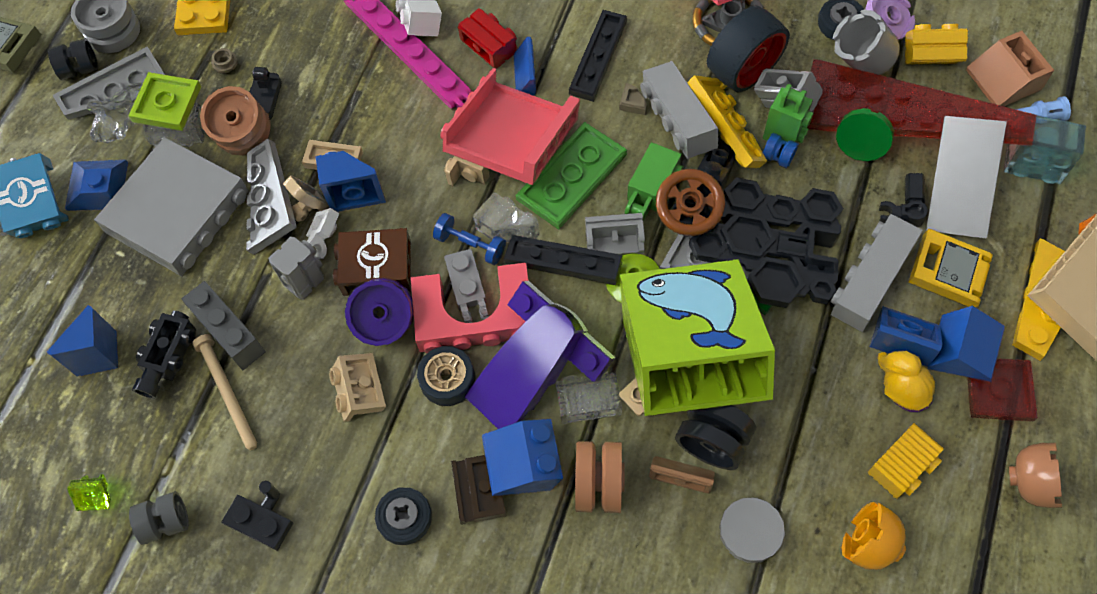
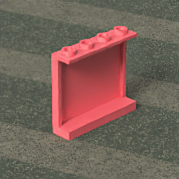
M492 68L486 77L483 76L476 90L469 93L464 105L457 108L452 120L444 124L440 134L441 139H443V152L533 185L578 120L580 99L570 96L563 106L497 83L496 69Z

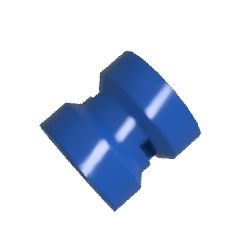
M772 133L765 145L763 154L767 161H777L779 166L787 169L794 158L799 143L792 140H782L780 135Z

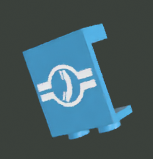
M41 153L0 165V223L4 233L16 238L32 236L33 231L42 228L44 230L58 228L61 226L60 223L69 220L68 215L59 211L47 172L53 170L51 160Z

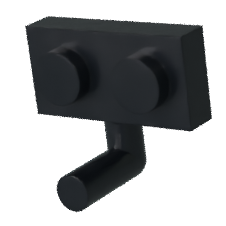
M265 480L259 484L260 492L265 495L261 505L237 494L221 523L278 551L293 522L272 511L280 497V492L269 481Z

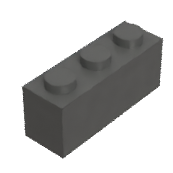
M205 281L181 298L242 371L266 352L252 333Z

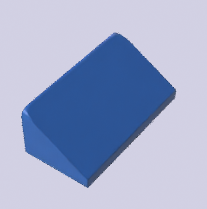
M526 37L514 53L516 90L535 96L536 82L533 42L531 37Z

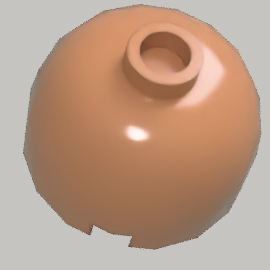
M1056 443L1033 444L1022 449L1017 455L1016 466H1009L1010 485L1018 486L1020 496L1027 503L1037 507L1062 508L1061 499H1055V497H1062L1059 462L1056 459V454H1050V451H1057Z

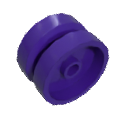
M379 278L367 281L355 288L347 299L345 308L346 324L352 334L363 343L374 346L391 344L401 338L413 322L412 296L407 288L396 280ZM376 307L384 309L385 314L382 317L377 316L378 311L375 310Z

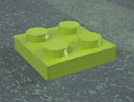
M148 72L128 116L135 123L183 131L200 92L201 85L198 80Z

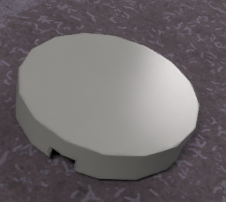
M742 498L733 502L724 511L719 525L720 539L723 545L730 551L729 553L732 556L747 563H761L772 557L781 547L785 536L784 522L778 510L767 501L758 498Z

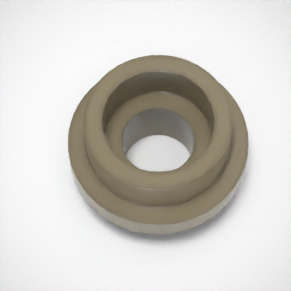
M221 48L212 54L211 65L218 73L231 72L238 64L236 55L229 49Z

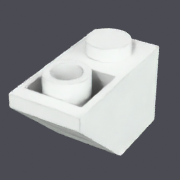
M396 0V11L400 13L401 24L405 26L408 35L438 36L442 12L436 0Z

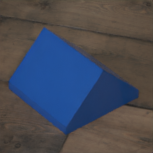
M88 305L49 348L47 353L77 377L118 368L117 331Z
M882 306L869 347L886 353L908 351L919 356L921 364L928 367V364L932 363L943 346L941 327L938 324Z
M974 306L943 314L939 324L943 346L932 363L928 364V369L991 382L1005 326Z

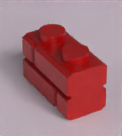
M478 8L469 18H465L458 25L460 40L495 69L505 63L506 59H510L517 50V37L515 33L508 27L506 29L503 28L492 13L487 14Z

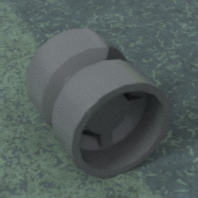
M176 491L157 497L155 503L148 500L133 505L129 509L130 525L135 538L141 545L161 539L163 533L171 536L185 531L189 527L185 504Z

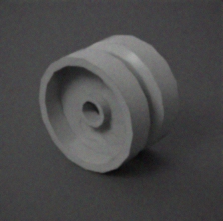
M75 0L71 7V18L75 25L97 52H119L129 47L140 33V21L127 0Z

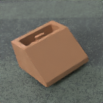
M1019 31L998 40L967 66L966 71L997 110L1041 91L1054 72V69L1023 31Z

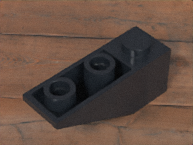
M718 136V148L705 154L697 170L710 174L717 180L722 190H724L736 161V154ZM704 184L697 188L704 197L711 193Z

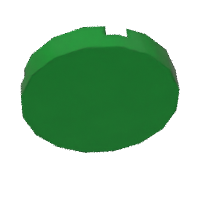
M866 108L853 110L846 114L838 125L836 132L839 148L845 155L860 161L877 160L884 156L891 148L894 138V129L889 119L880 112L877 114L871 112V109Z

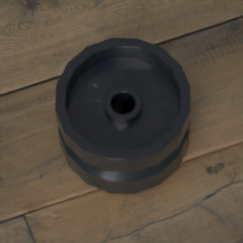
M733 405L688 410L687 416L689 420L682 421L675 436L678 445L695 458L709 465L725 470H736L745 453L742 446L749 445L757 428L754 421L746 413Z

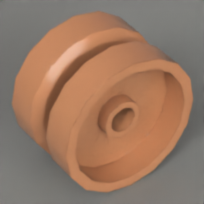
M228 86L217 89L207 97L201 108L200 121L203 130L221 149L232 155H246L247 152L269 137L271 127L269 115L252 94L241 87Z
M577 441L576 512H592L595 508V492H602L603 511L605 513H621V493L624 492L625 483L622 443L605 442L602 446V462L596 461V446L593 441Z

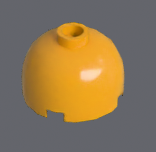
M870 502L851 521L856 526L852 537L847 532L845 533L841 547L842 555L857 566L869 570L883 569L893 562H898L905 554L906 534L904 524L887 507L879 502L878 504Z

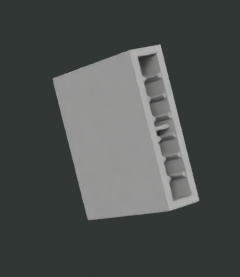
M164 137L96 216L94 221L106 234L182 277L187 269L194 265L196 258L203 249L210 245L218 230L229 221L230 215L238 205L245 201L249 191L239 176Z

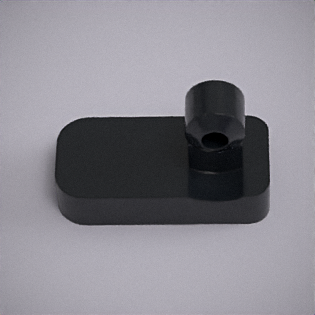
M255 67L252 71L253 83L249 92L269 115V120H271L282 81L277 73H270L267 67Z

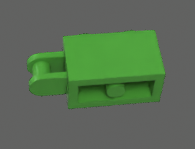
M787 84L786 88L782 87L770 107L763 135L764 140L768 141L771 134L776 133L781 136L782 140L803 143L809 130L807 127L814 114L810 111L813 100L806 97L807 91H797L792 88L791 84Z
M652 142L650 143L628 184L627 200L629 202L626 206L625 214L642 213L644 221L650 209L657 211L656 195L660 185L669 175L684 168V166L680 165L681 153Z

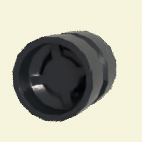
M86 38L70 42L69 47L61 44L48 48L51 66L60 80L76 77L77 72L87 74L98 70L95 52Z

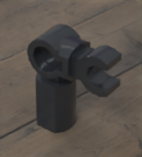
M909 173L905 176V204L896 206L890 201H884L880 203L879 211H887L916 227H920L924 223L928 212L927 206L924 204V174ZM881 215L879 221L885 223L890 215Z

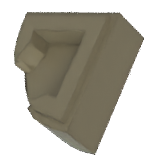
M626 83L619 104V110L645 115V98L635 86Z

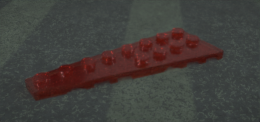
M813 59L810 72L813 73L816 82L820 84L823 91L816 107L812 111L814 114L807 127L809 130L837 131L838 125L846 114L853 110L866 108L871 109V112L884 114L892 123L894 136L941 139L944 117L952 116L1007 121L1004 144H1033L1037 116L1035 114Z

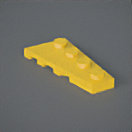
M694 75L687 83L720 130L722 140L735 152L737 162L745 168H760L767 160L754 135L745 131L744 127L747 122L743 115L735 112L733 107L737 103L732 95H726L724 89L727 86L718 78Z
M1042 238L1035 245V256L1029 271V282L1025 288L1024 303L1019 314L1012 346L1039 361L1045 357L1061 327L1027 295L1065 252Z

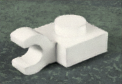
M331 208L316 212L306 235L308 237L307 242L316 248L317 253L315 256L318 259L325 257L327 247L324 240L331 237L337 228L336 220L339 213Z

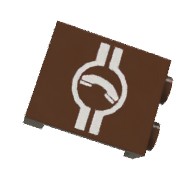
M407 228L339 232L338 243L334 244L335 260H338V269L333 270L334 285L339 287L343 296H349V285H362L367 281L379 278L396 280L411 292V239Z

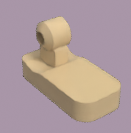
M290 175L283 183L293 197L299 201L292 206L294 218L297 222L305 220L308 212L312 209L322 211L329 207L327 201L314 187L293 175Z

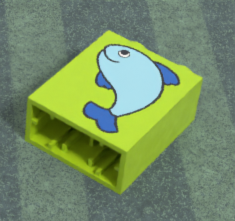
M739 259L620 274L623 324L645 416L773 400L775 349Z

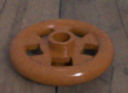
M683 169L669 175L662 182L656 195V209L661 221L670 230L680 235L696 236L710 231L719 223L725 210V196L720 184L710 174L697 169ZM687 181L690 188L679 192L676 184ZM702 184L711 192L707 197H704L697 190ZM676 198L677 209L669 210L667 199ZM692 199L695 202V206L687 207L685 201ZM705 205L712 208L708 218L700 215ZM680 216L693 217L692 224L679 222Z

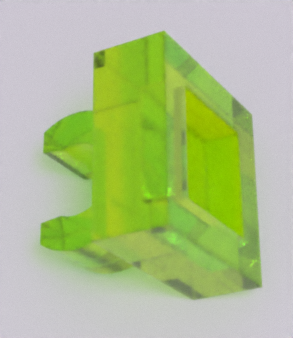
M100 474L99 478L89 479L87 475L79 480H71L67 488L76 511L108 509L111 502L107 491L108 483L104 474Z

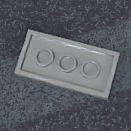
M952 116L944 117L926 231L932 229L940 233L979 238L988 237L1007 121Z

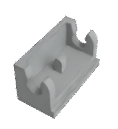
M642 213L585 217L587 249L620 255L631 253L644 254L645 235Z

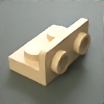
M373 353L338 356L334 366L330 368L329 376L331 384L336 387V409L338 413H342L343 422L351 421L352 417L357 414L382 412L386 404Z

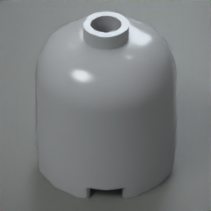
M861 10V14H857L852 18L847 16L837 26L833 34V39L835 40L834 51L860 75L867 77L879 76L889 71L895 64L899 56L900 45L895 34L880 15L871 10Z

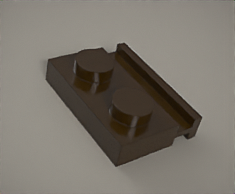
M485 455L465 458L462 461H451L461 525L472 521L479 522L506 517L503 495L492 496Z

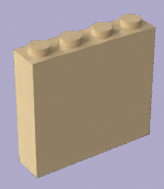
M1097 214L1027 295L1096 361Z

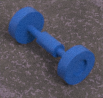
M443 213L439 217L433 230L434 239L444 242L450 234L455 235L463 243L475 248L479 246L486 249L485 262L496 265L505 250V239L495 236L490 244H486L478 236L464 230L459 232L453 229V216Z

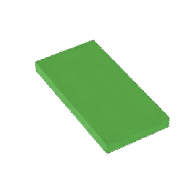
M584 122L556 151L533 185L526 183L516 194V200L559 230L627 155V149Z

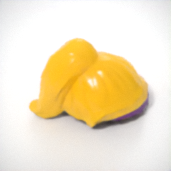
M894 351L888 355L886 352L878 354L879 366L885 372L884 394L896 405L909 412H921L928 409L933 403L935 380L930 371L921 364L919 356L908 351Z

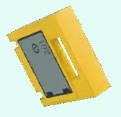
M928 229L922 236L908 283L968 307L974 306L976 308L981 301L980 297L984 290L990 268L989 263L992 261L993 255L990 252ZM939 250L933 270L923 267L927 253L934 255Z

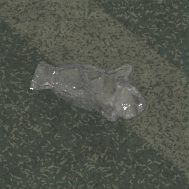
M143 82L123 88L108 100L91 101L87 104V109L95 114V119L89 133L93 141L110 143L116 139L121 140L125 138L127 129L138 124L132 122L128 115Z

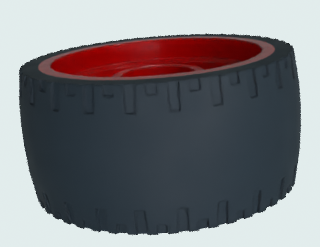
M751 6L737 14L718 34L707 55V67L722 83L735 92L746 91L757 83L764 69H773L787 48L790 32L773 14L760 6Z

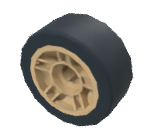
M441 346L432 349L422 358L418 365L417 379L423 394L430 402L439 406H453L462 403L466 399V394L475 383L476 375L471 359L464 351L453 346ZM452 373L451 378L448 380H443L441 377L442 374L446 376Z

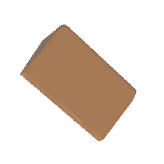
M655 456L651 464L649 477L650 479L708 494L711 492L715 473L708 469Z

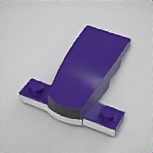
M523 281L507 304L526 322L493 357L465 396L498 429L522 421L529 411L534 410L548 386L555 384L568 360L592 382H597L616 358L587 333L588 330L573 311L560 304H554L529 281Z

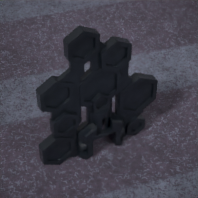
M736 177L723 192L725 196V210L721 219L723 220L726 216L731 218L725 224L718 223L710 231L690 238L689 246L695 259L710 263L739 259L741 266H744L746 271L751 272L748 275L747 281L758 303L788 308L797 296L805 297L809 294L812 302L827 305L837 291L834 285L838 281L839 261L837 258L813 254L814 245L832 248L841 234V225L837 218L841 215L844 208L836 194L832 191L812 188L802 200H795L793 197L763 194L757 181ZM687 199L685 205L687 207H694L695 202L692 199ZM676 203L673 205L672 210L677 209ZM705 205L700 215L708 218L712 208ZM681 215L679 222L692 224L693 217ZM793 223L799 224L800 227L795 232L772 229L768 224L789 227ZM766 255H771V256H777V257H782V258H788L789 261H787V260H781V259H776V258L765 257V256H766Z

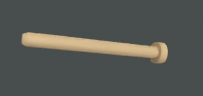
M211 334L201 335L192 342L194 349L202 353L245 447L250 451L254 450L257 447V441L213 350L215 341Z

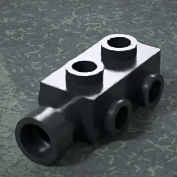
M173 310L171 315L162 313L159 320L155 319L151 322L149 327V335L151 337L147 345H142L137 351V366L143 371L141 378L136 379L132 388L133 392L150 399H155L160 389L158 384L161 378L173 381L175 374L181 370L183 357L188 346L192 345L196 335V328L188 320L189 317L186 314Z

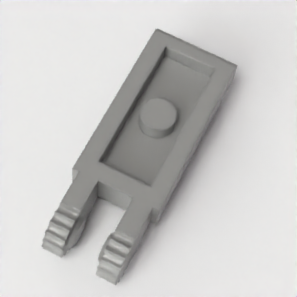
M468 249L444 256L458 309L462 311L464 322L472 323L468 307L479 305L481 319L488 318L489 315L485 304L486 297L472 250Z

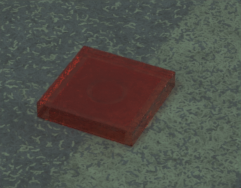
M997 358L991 382L967 377L971 418L1035 421L1038 418L1031 360Z

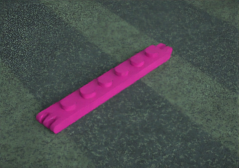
M344 0L347 7L450 109L464 105L462 101L466 102L471 89L416 35H408L405 26L380 0Z

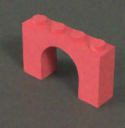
M526 263L497 266L500 286L498 307L488 318L475 323L457 321L445 311L444 290L440 274L411 277L415 341L420 353H428L432 349L441 346H453L460 350H466L474 345L496 346L500 342L508 341L526 322L507 305L523 281H528Z

